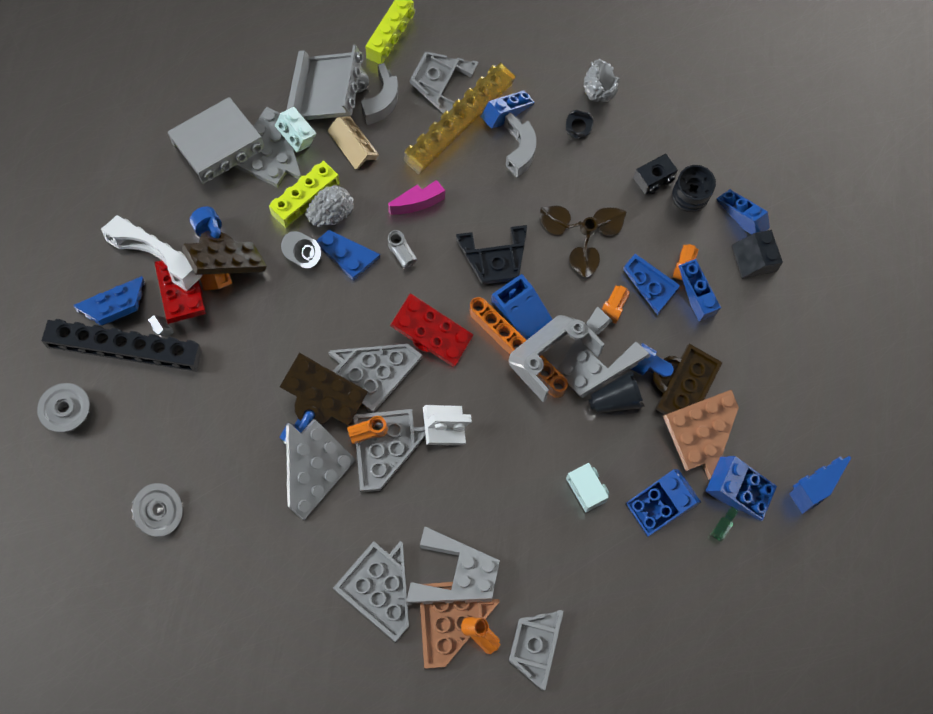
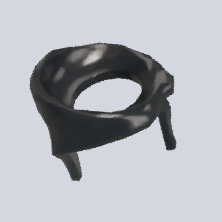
M571 111L566 119L567 132L575 139L589 135L593 128V116L589 112ZM576 119L583 120L586 124L585 130L575 132L572 129L573 121Z

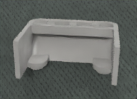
M559 315L511 352L509 356L510 367L542 402L547 399L549 389L537 377L544 366L543 360L539 356L568 334L576 340L580 339L597 358L601 355L605 344L583 321Z

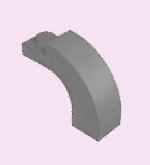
M385 63L378 64V75L383 86L382 91L373 98L361 101V109L366 125L386 118L393 111L398 101L397 76H392L390 69H386Z
M509 113L505 116L504 126L518 140L519 147L507 156L506 167L518 178L527 171L533 162L536 149V134L528 121L522 124L518 117Z

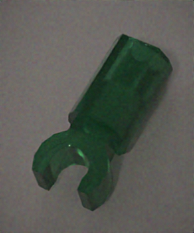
M731 507L725 517L719 520L711 536L722 542L733 525L732 520L739 510Z

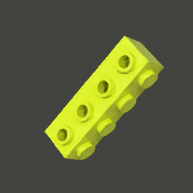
M394 0L365 46L367 59L378 64H382L393 46L398 42L400 35L405 31L410 19L415 14L414 1Z
M325 161L316 164L307 175L301 176L296 184L288 187L284 194L272 200L269 205L271 215L287 228L307 211L308 204L312 203V200L315 198V195H318L319 191L325 187L340 184L339 175Z

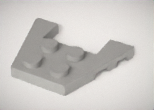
M424 52L410 79V83L450 119L458 103L442 96L454 70L472 77L479 62L474 60L469 62L464 61L463 58L453 59L448 58L447 55Z

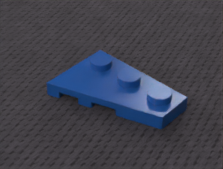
M328 230L316 240L321 250L353 281L380 258L379 253L331 230Z
M634 254L623 268L657 315L680 287L678 283L637 254Z

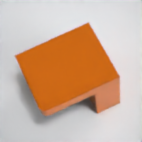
M229 273L204 274L200 278L204 290L221 289L232 284Z

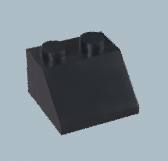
M772 230L753 233L732 244L742 279L777 272L783 263Z

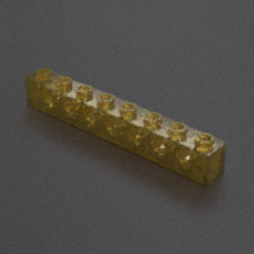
M501 62L497 66L493 65L488 70V75L485 78L483 76L480 77L476 82V86L473 89L470 87L465 92V97L462 100H456L452 105L453 108L450 111L446 110L441 115V120L438 123L435 121L429 127V131L426 134L422 133L417 138V143L414 146L410 145L404 151L403 161L418 175L483 113L489 101L497 99L513 84L516 76ZM479 92L484 93L486 96L480 95ZM470 103L474 107H469L467 104ZM455 115H460L462 119L457 118ZM443 126H448L451 130H446ZM431 138H437L439 142H434ZM419 149H424L427 153L423 154Z

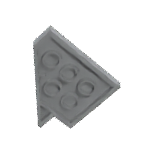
M266 107L253 126L261 135L265 149L234 167L278 188L286 174L297 179L301 177L292 146L275 127L280 113Z
M409 344L330 350L329 355L340 363L333 372L368 391L361 405L371 413L377 410L423 358L422 354Z
M412 409L357 414L354 416V425L368 421L374 416H381L385 419L388 426V432L385 436L380 438L374 437L356 443L360 493L380 491L426 437L425 426L414 427ZM377 423L374 425L373 429L380 430L382 429L383 424Z
M312 420L301 433L292 424L288 423L286 425L287 506L302 520H305L356 460L316 420Z
M373 541L333 589L396 643L409 628L403 543L400 541L388 554Z

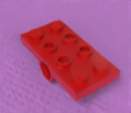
M162 260L154 262L167 323L170 324L206 314L199 280L186 291L172 282L168 267Z
M411 293L390 324L392 328L411 339L414 346L424 352H431L452 367L456 366L474 335Z

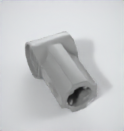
M399 230L391 231L388 235L389 249L395 254L403 269L411 267L417 262V258L404 239V234ZM398 239L401 242L395 244L392 241Z

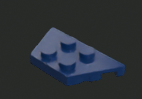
M141 276L74 304V307L78 313H84L88 319L94 320L100 326L138 311L139 300L143 294L141 288L145 285V280Z

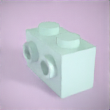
M295 107L280 113L275 124L277 130L296 152L309 147L317 134Z
M589 463L568 473L566 477L585 513L604 504L609 498L607 487L600 483L595 467H591Z

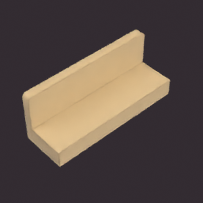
M351 116L337 117L329 127L328 133L355 169H359L366 160H376L379 156Z

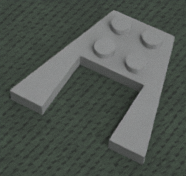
M597 307L586 325L597 336L612 320ZM579 339L575 340L557 370L567 379L568 385L583 398L602 387L606 381L618 377L626 369L635 367L644 358L648 359L650 354L635 342L607 368Z
M424 527L420 548L459 556L452 589L448 590L411 582L406 605H412V603L432 604L433 602L453 603L454 601H465V603L492 601L500 560Z

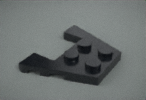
M527 225L510 227L513 244L475 249L473 232L456 234L458 244L482 285L512 281L520 275Z

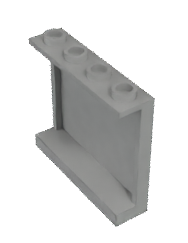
M353 45L351 53L309 57L305 50L298 51L287 110L295 107L305 120L352 116L353 108L355 107V96L358 92V79L361 75V63L363 62V54L357 46Z
M230 97L167 132L175 148L178 147L199 175L202 184L265 149L261 135Z

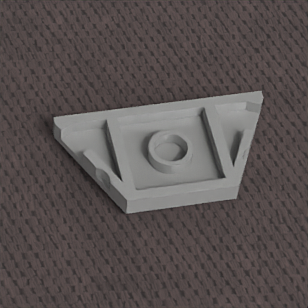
M562 610L520 618L509 657V662L543 691L546 690L564 612Z

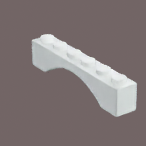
M117 215L101 229L105 240L118 249L142 250L157 256L168 267L172 282L186 291L202 277V275H195L186 256L181 251H175L169 244L162 243L156 236L147 234L141 227L134 226L126 218L123 219Z

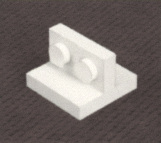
M425 405L423 407L427 445L463 446L466 444L464 429L472 420L471 415L463 414L462 406Z

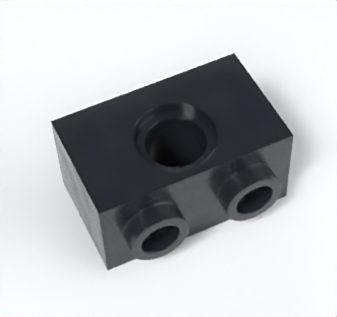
M665 153L637 168L633 178L644 194L657 191L664 184L672 183L675 180L678 169Z

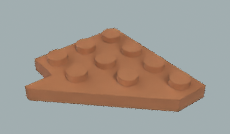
M732 390L663 416L685 471L703 465L708 480L711 479L719 458L723 455L739 408Z
M453 582L422 585L451 590ZM493 599L490 602L465 603V601H454L453 603H420L424 669L445 668L471 638L463 634L461 630L462 621L466 617L484 618L486 620L499 604V599Z

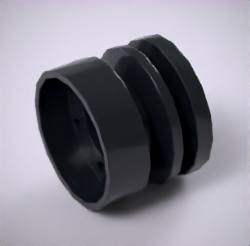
M702 165L685 167L680 172L672 190V198L675 204L687 212L702 210L707 205L716 187V179L713 173Z

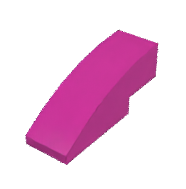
M437 180L423 189L417 184L388 203V212L390 215H398L429 208L445 199V189Z

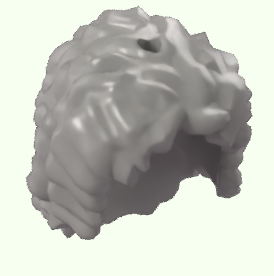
M600 58L595 60L594 63L591 62V67L586 73L587 76H585L583 84L586 95L590 100L597 103L613 99L618 91L620 80L613 73L614 67H611V64L602 61Z
M336 185L325 187L318 192V195H315L312 203L308 204L309 207L305 216L308 217L309 222L314 226L317 225V227L336 225V223L343 221V218H347L352 212L354 200L350 193H348V190Z

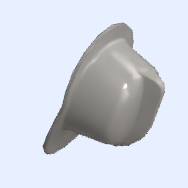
M293 231L286 234L282 239L281 249L284 256L301 267L312 268L322 259L319 243L301 232Z

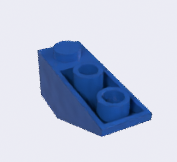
M523 90L489 101L480 117L493 129L504 125L505 116L509 113L516 117L535 102Z
M731 189L716 198L730 216L749 234L767 231L770 228L768 211Z
M694 259L679 265L690 305L698 321L700 322L715 316L721 309V306L697 260Z

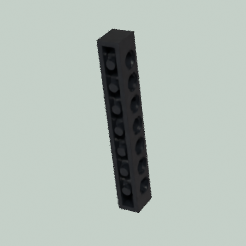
M55 319V321L47 320L41 340L47 348L193 372H197L202 354L200 345L192 340L184 342L173 337L165 339L155 334L146 336L136 331L128 333L117 328L109 330L99 325L91 327L85 326L80 322H74V324L67 323L61 319ZM66 333H70L69 336L63 338ZM89 336L88 339L82 341L83 337ZM103 339H108L105 343L100 344ZM122 342H127L124 346L119 347ZM146 345L143 349L138 350L139 346ZM159 348H165L161 353H156ZM178 351H184L182 355L175 356Z

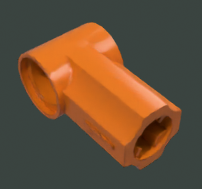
M683 245L673 278L683 280L679 265L697 258L699 249L694 245Z
M621 285L615 286L610 298L601 309L611 318V323L614 324L619 320L623 311L622 308L630 294L627 288Z
M374 416L368 421L347 427L352 444L374 437L380 438L388 432L387 423L381 416ZM377 423L383 424L380 430H374L373 427Z
M466 617L462 621L461 630L463 634L470 636L486 654H492L498 650L501 645L499 643L500 639L489 629L487 620L484 618Z

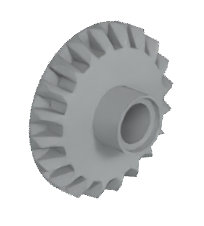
M61 383L52 386L45 391L38 402L37 414L39 420L46 428L57 433L74 431L76 427L81 426V423L86 420L87 414L90 413L89 397L82 388L75 384ZM69 406V409L62 413L63 408Z
M154 483L145 486L136 494L135 499L132 501V519L135 520L136 527H139L142 530L141 532L148 534V536H165L175 530L181 521L183 512L181 499L171 487L165 484ZM153 506L157 508L156 515L153 513Z

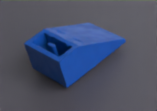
M523 274L492 294L491 304L526 340L553 320L535 289Z
M736 456L719 458L706 492L720 502L763 521L777 486Z
M850 456L844 459L842 457L835 459L827 467L819 468L811 476L807 475L793 485L794 490L789 494L802 514L816 507L831 495L851 460Z
M673 469L626 502L647 536H650L701 503V500L680 470Z

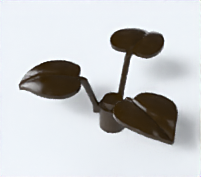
M562 206L541 207L540 220L545 230L552 235H562L565 228L570 229L580 226L581 233L586 236L584 248L577 247L573 249L569 256V262L576 272L582 277L587 278L596 271L600 263L598 250L593 247L587 248L590 235L597 228L605 236L617 235L623 227L627 212L619 208H602L593 217H587L583 222L579 221L578 223L568 225L571 221L569 211Z

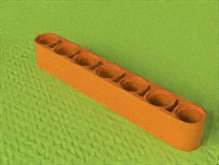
M481 297L472 299L470 302V316L507 353L511 354L515 350L514 345H521L526 341L485 299ZM479 306L482 310L476 311L474 307ZM493 319V320H495L496 322L493 323V324H490V323L487 322V320ZM507 332L509 336L504 337L500 333ZM539 356L544 364L542 371H547L549 375L543 376L539 373L537 377L549 389L548 393L553 397L560 398L564 396L568 386L567 379L545 357ZM560 384L563 388L556 389L554 385Z

